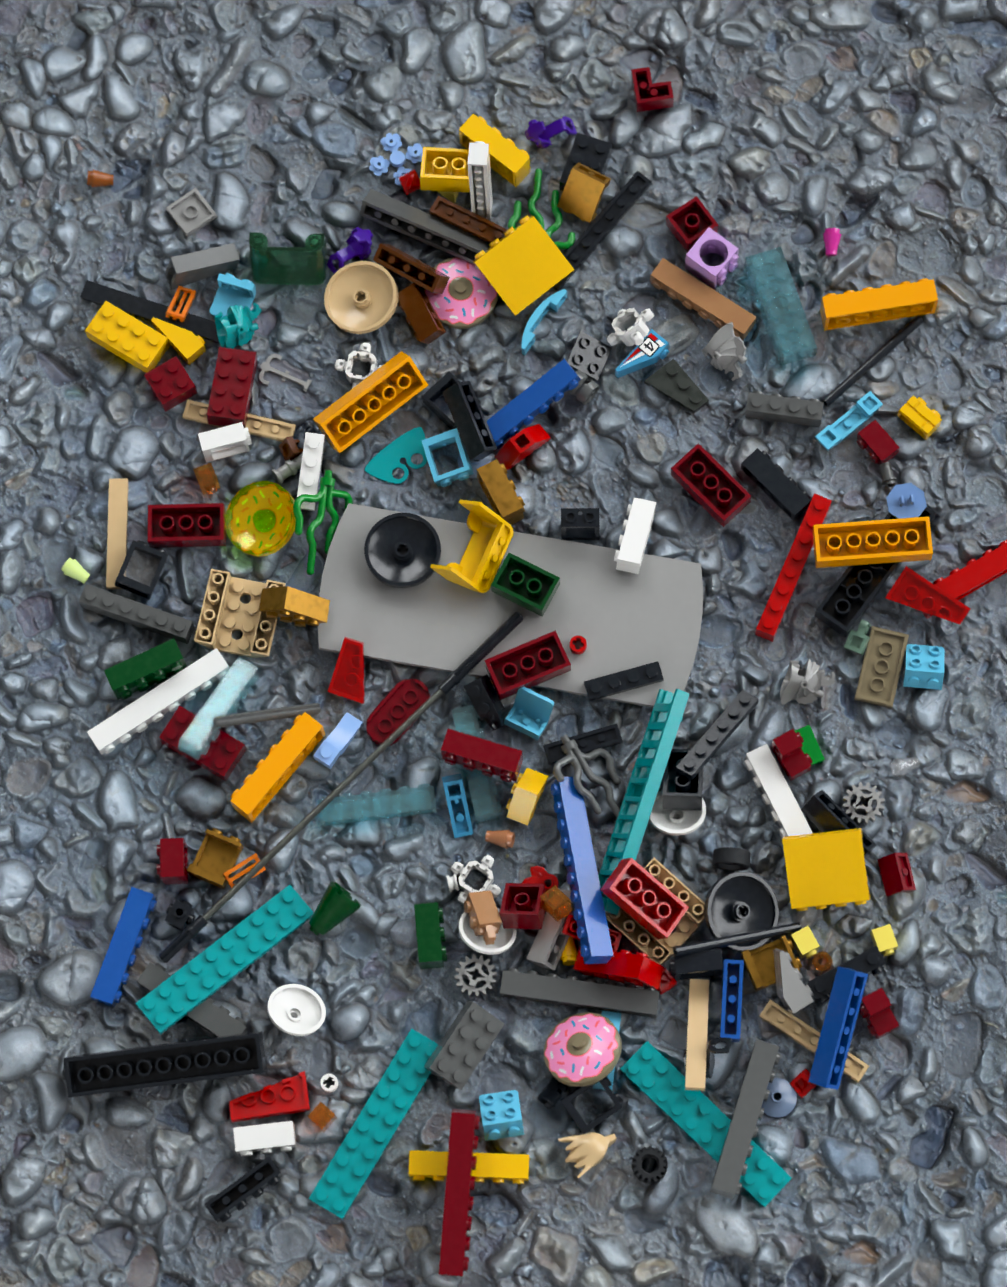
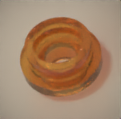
M821 951L814 955L812 963L818 971H826L832 965V958L827 952ZM819 959H825L826 964H819Z

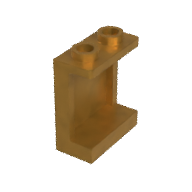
M578 162L571 169L557 206L566 213L578 216L582 221L591 222L597 215L595 212L611 178Z
M206 829L204 840L193 863L189 865L187 872L191 876L225 889L227 881L223 873L236 865L244 847L240 843L241 840L234 836L228 838L223 836V832L217 829Z
M785 935L776 941L751 951L748 949L741 952V958L744 960V965L756 992L776 984L774 949L787 951L792 959V962H790L792 967L797 968L799 971L802 968L799 958L793 955L792 950H794L791 939L787 940Z

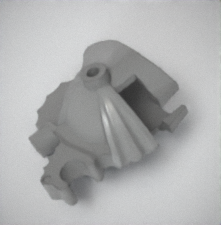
M730 322L719 328L701 351L705 357L708 354L712 356L711 365L716 369L719 368L720 371L724 369L725 374L732 371L734 377L731 380L734 381L742 377V370L738 361L744 364L748 358L744 356L746 354L744 341L740 337L735 336L733 323Z
M809 659L803 669H799V661L790 660L789 668L780 690L781 704L785 705L791 700H796L798 704L802 703L805 705L817 700V697L823 698L824 691L820 690V687L834 684L835 673L831 672V676L827 678L824 676V669L820 671V665H816L815 661L811 662Z

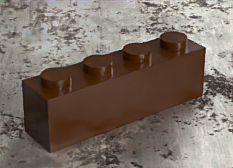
M380 243L373 258V261L432 293L443 294L450 279L449 276L389 244Z

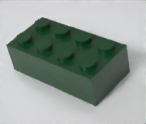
M173 638L105 669L104 672L117 700H125L130 698L132 693L145 691L154 683H163L167 680V677L176 675L185 669L187 665Z

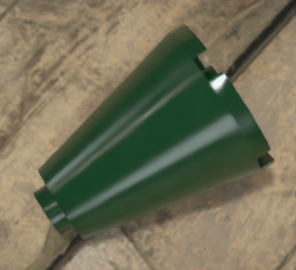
M331 881L309 921L311 925L309 929L317 936L319 934L325 935L359 910L361 904L356 898L353 901V898L350 896L351 894L338 883Z

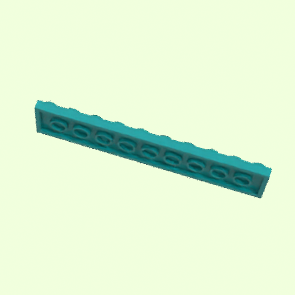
M288 885L136 1002V1006L161 1035L311 919L314 912L295 889Z
M411 1028L308 1198L309 1200L340 1219H344L432 1072L424 1066L438 1046V1043Z
M646 1041L620 1068V1071L718 1163L731 1120L701 1091L685 1090V1076ZM751 1140L750 1145L753 1146L751 1156L746 1157L744 1164L748 1165L745 1176L741 1175L739 1183H742V1187L765 1208L788 1184L792 1177Z

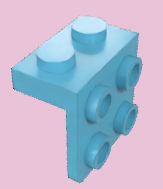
M219 273L217 278L219 287L211 305L210 314L215 316L222 312V317H224L229 306L234 305L251 308L256 295L255 284L248 279H237L229 273H225V275Z
M907 644L903 687L942 690L945 649L939 646Z
M521 687L518 689L514 705L505 718L504 724L539 740L548 725L554 702L529 688Z
M517 1090L479 1096L485 1141L524 1135Z

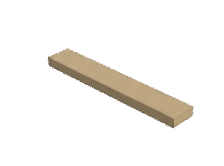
M187 399L182 416L183 419L208 424L207 411L209 404ZM252 414L247 416L246 427H248L249 434L280 442L286 437H294L295 424Z
M128 478L109 479L106 589H121L114 585L127 555Z
M690 979L685 1090L705 1091L709 980Z
M769 1000L759 1017L815 1054L820 1032L772 1000ZM848 1052L843 1073L859 1083L869 1065Z

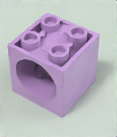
M708 227L686 254L685 269L715 290L718 285L722 286L726 281V275L729 272L732 273L738 266L739 249ZM709 253H716L724 258V263L718 266H709L702 261V257Z

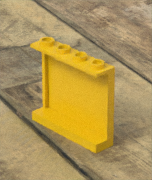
M528 215L523 217L519 221L520 225L515 229L512 226L505 231V236L501 240L497 238L489 244L490 248L485 252L484 250L478 252L474 256L476 259L473 261L515 316L574 271V268L532 215L530 217Z
M862 828L783 837L782 842L791 909L806 911L808 907L816 906V909L828 908L827 905L835 904V907L847 906L849 902L861 905L866 904V901L870 900L862 842Z

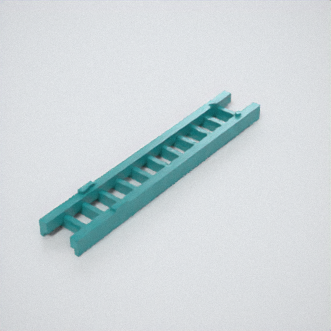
M659 689L598 875L601 888L622 859L633 858L636 860L690 695L680 689H676L675 693ZM602 892L605 911L618 915L620 907Z

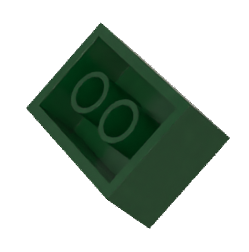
M508 553L491 584V591L543 617L560 585V577Z
M438 902L414 904L420 969L443 968L444 962H447L446 946L442 947V943L446 942L444 927H441L440 924L444 923L443 909L439 908Z

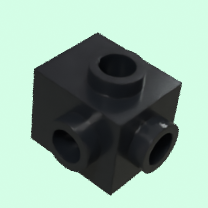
M176 900L174 904L171 903L166 911L168 915L165 918V922L183 932L186 929L185 927L195 920L196 916L192 908L193 905L185 900H182V902Z

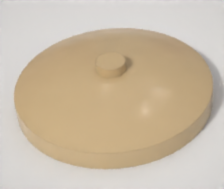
M370 261L353 262L339 269L329 280L324 294V305L330 319L340 329L353 334L370 333L381 328L390 320L398 304V288L394 278L383 266Z

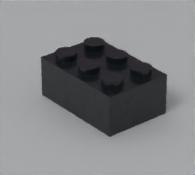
M577 132L559 181V189L561 191L564 190L571 169L578 162L604 175L612 155L613 143Z
M691 749L671 750L663 775L662 797L663 809L702 810L704 767L693 780L676 772V766Z

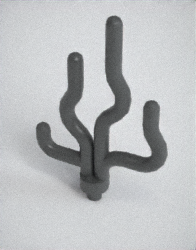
M567 734L560 739L564 744L561 748L567 756L558 760L553 766V773L557 781H564L561 768L571 762L574 768L573 783L575 789L587 799L594 813L599 815L602 810L593 794L583 787L581 783L582 770L591 782L604 788L606 801L617 819L620 809L614 800L611 785L607 780L594 775L586 762L602 756L606 761L607 771L613 783L620 785L621 779L615 771L614 760L611 754L605 749L600 748L587 754L579 750L574 739L570 741Z

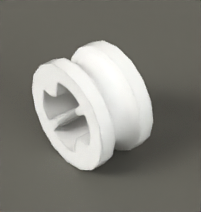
M456 873L452 877L446 875L450 893L453 890L459 891Z
M326 1074L321 1078L320 1085L325 1092L331 1093L338 1088L339 1082L335 1075ZM332 1078V1082H335L334 1086L331 1085L330 1088H326L327 1085L324 1082Z

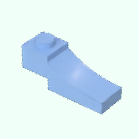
M346 712L335 729L313 755L314 759L331 769L353 740L363 722Z

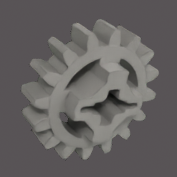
M859 782L858 787L853 784L851 786L852 791L847 789L845 792L847 796H843L842 799L844 802H847L842 805V808L847 809L845 813L851 815L852 820L857 819V824L864 821L865 825H867L869 819L874 823L876 820L875 816L879 818L881 816L879 810H884V806L880 804L884 803L885 799L879 798L882 792H876L877 786L870 788V783L868 782L866 786H863L862 782ZM852 796H854L856 802L851 806L850 801ZM861 800L862 802L867 801L866 807L864 805H859ZM876 801V809L873 811L871 804Z
M473 954L472 959L466 956L465 963L459 962L461 968L455 969L459 975L454 976L455 980H460L456 985L457 987H463L462 993L468 991V997L475 993L476 997L479 998V993L481 992L486 996V990L492 991L491 984H496V980L493 977L497 976V972H492L495 969V965L489 966L490 959L483 961V955L479 959H476L475 954ZM475 964L474 967L470 969L467 968L469 965ZM483 966L488 970L489 976L483 973ZM479 972L480 978L477 977L476 980H473L472 975ZM463 976L469 980V986L464 983ZM485 984L483 987L477 988L478 985Z

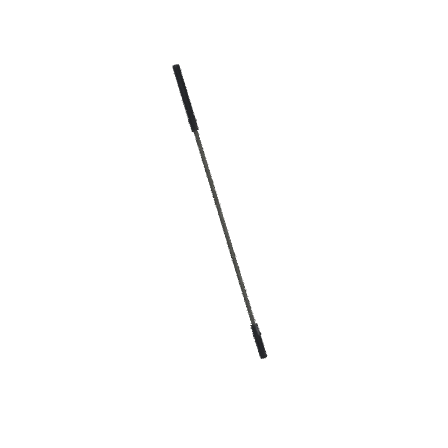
M517 611L505 621L456 670L448 675L438 686L439 689L219 901L203 916L199 915L190 925L185 927L186 929L159 954L160 959L167 963L193 937L195 938L208 924L207 921L439 697L443 694L446 695L455 685L457 686L485 656L523 621V616Z

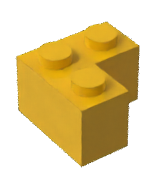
M526 768L523 774H519L516 783L513 784L511 789L513 797L509 798L506 809H508L507 818L527 826L529 825L534 816L538 800L544 792L548 775L530 768Z

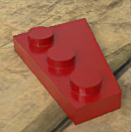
M345 637L327 692L362 704L365 703L364 643Z

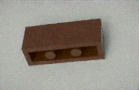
M412 283L398 293V305L405 311L407 315L406 320L415 330L414 335L419 342L430 344L446 333L421 286Z

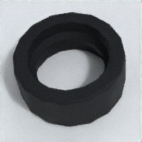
M717 848L713 851V866L723 870H746L750 867L751 853L741 848Z

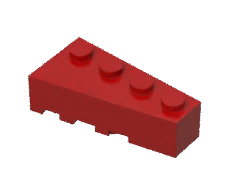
M579 947L573 969L581 974L602 979L609 978L622 983L627 981L642 987L643 984H646L652 989H659L664 967L647 958V954L636 952L635 955L626 950L615 952L612 949L613 957L606 964H584V959L580 953L581 947Z

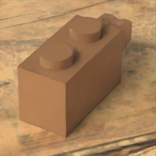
M489 890L469 893L466 901H464V911L468 913L470 927L474 930L475 936H483L486 945L494 944L496 940L495 934L498 933L502 920L492 892Z

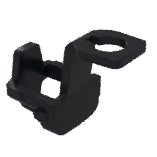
M717 1037L709 1040L706 1051V1078H712L715 1066L714 1054L729 1053L732 1043L731 1038ZM721 1042L726 1044L724 1048L720 1049L713 1046ZM687 1049L684 1050V1054H683V1060H684L685 1070H686V1053H687Z

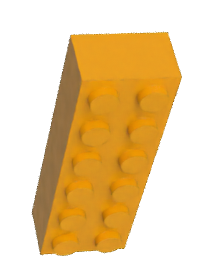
M924 278L913 283L905 281L894 286L886 284L875 289L867 287L862 289V291L854 292V290H848L843 294H826L822 297L820 307L823 329L826 331L915 317L917 315L934 314L938 302L934 279Z
M401 351L314 417L313 421L321 433L325 435L330 446L341 453L426 388L428 384L411 357Z
M929 517L817 524L813 526L816 568L931 560L933 555Z
M306 712L302 716L298 715L296 717L293 727L290 730L287 729L282 734V740L270 748L267 758L265 760L261 759L258 762L256 771L253 774H249L244 779V785L240 790L237 788L231 795L232 799L230 801L234 810L252 823L326 735L323 725Z

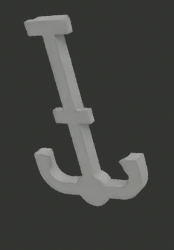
M271 354L266 362L261 364L259 379L266 386L269 385L270 381L264 380L263 376L265 372L269 371L283 377L282 381L284 382L288 379L304 386L303 391L307 392L312 382L310 379L305 382L289 375L290 372L287 370L284 373L270 366L272 359H277L279 362L282 359V356L278 354Z

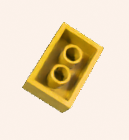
M423 147L420 172L421 190L470 193L468 175L469 149Z

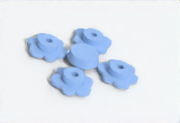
M388 133L386 137L381 139V144L384 146L385 151L391 152L389 160L384 159L383 156L373 157L370 159L371 165L369 170L373 171L375 176H380L382 173L388 172L390 164L394 167H399L397 172L393 174V177L395 178V184L401 186L398 177L412 171L410 168L406 169L402 165H404L406 159L411 160L413 164L422 162L423 148L419 143H416L413 147L409 146L407 148L408 152L404 155L401 151H398V147L402 146L400 135Z

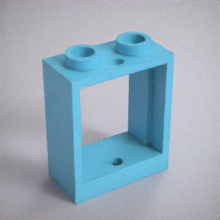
M457 428L422 440L433 480L438 487L449 486L456 480H466L469 478V475L474 474ZM456 442L464 467L439 475L431 451Z

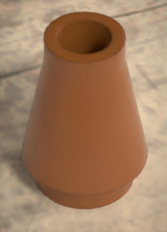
M93 169V171H88L87 185L91 186V188L113 186L114 175Z

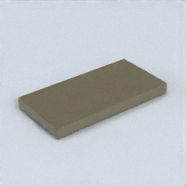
M871 626L870 640L866 647L854 700L892 709L909 635Z

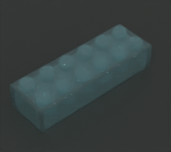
M778 247L745 257L744 266L780 366L815 356L817 346L782 248Z

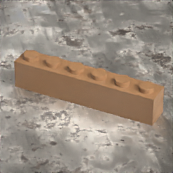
M662 258L650 275V282L653 287L658 290H664L674 300H680L686 308L694 309L702 318L710 319L716 327L721 328L727 323L732 322L735 336L740 337L743 341L756 324V316Z

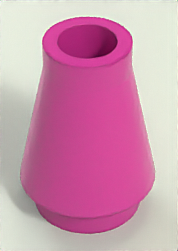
M826 228L825 233H823L826 256H837L841 238L840 229Z

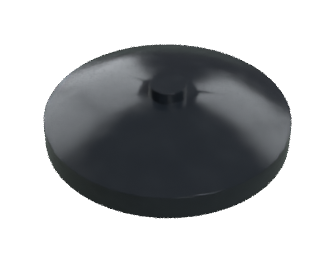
M411 513L391 514L379 520L369 531L364 546L365 560L371 573L380 582L395 588L414 587L425 582L435 572L430 566L431 564L438 565L440 562V539L434 527L424 518Z
M736 872L723 876L711 887L705 900L704 916L711 935L716 939L776 927L779 918V906L774 891L765 880L749 872ZM770 938L726 946V948L735 951L753 950L765 944Z

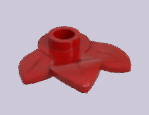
M541 866L531 867L530 872L532 876L524 879L522 883L544 884L547 898L549 899L550 893L555 892L559 886L558 878L553 874H548L546 869ZM547 880H551L552 882L550 887L546 886Z

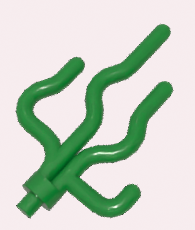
M537 168L534 177V192L528 201V211L544 229V219L535 208V203L540 198L542 170ZM558 190L552 192L551 209L555 216V222L546 230L550 238L560 228L563 221L562 214L557 206L559 203ZM518 200L514 202V212L508 221V229L512 226L515 229V224L520 218L521 202ZM569 232L566 242H553L558 249H569L575 242V233Z
M325 470L324 477H320V489L317 494H302L295 499L293 504V513L296 518L295 534L301 535L303 530L301 504L303 502H318L317 517L310 523L306 532V539L309 545L308 575L314 574L316 558L314 531L324 519L325 507L332 518L325 541V553L328 554L330 544L339 524V516L332 503L333 497L344 498L345 509L348 503L353 504L352 497L348 492L334 489L335 478H332L331 470Z

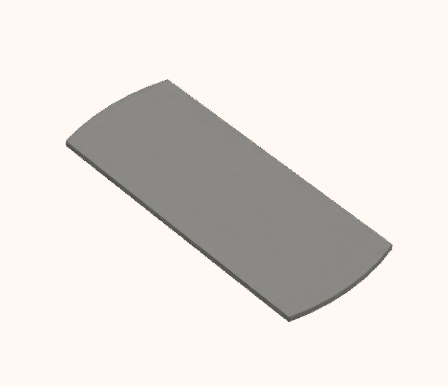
M348 503L330 544L322 574L319 597L330 600L327 623H319L318 626L319 650L340 653L344 638L348 637L364 643L365 658L452 673L505 621L518 611L523 616V621L467 674L468 676L480 678L487 674L490 679L484 660L556 630L570 661L571 671L533 687L588 696L584 681L658 661L664 681L600 699L653 708L659 689L675 693L676 689L685 690L694 665L700 638L703 614L701 563L644 554L639 574L616 569L617 562L614 561L616 550L619 549L513 531L512 539L498 571L508 553H511L560 577V585L542 617L492 592L491 587L486 593L475 592L446 580L437 572H434L425 582L410 588H395L380 582L367 566L364 554L365 541L369 531L379 520L388 515L403 512ZM420 516L434 527L439 536L441 558L438 565L447 566L451 562L460 564L473 534V531L468 528L467 523ZM576 635L584 637L587 642V648L582 654H574L570 650V640ZM581 641L573 643L575 649H580V646L583 647Z

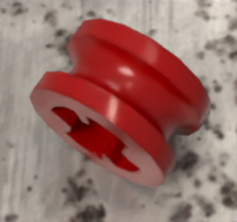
M580 635L571 638L570 650L574 654L584 653L587 648L586 639ZM581 641L583 647L580 646V649H575L573 643Z

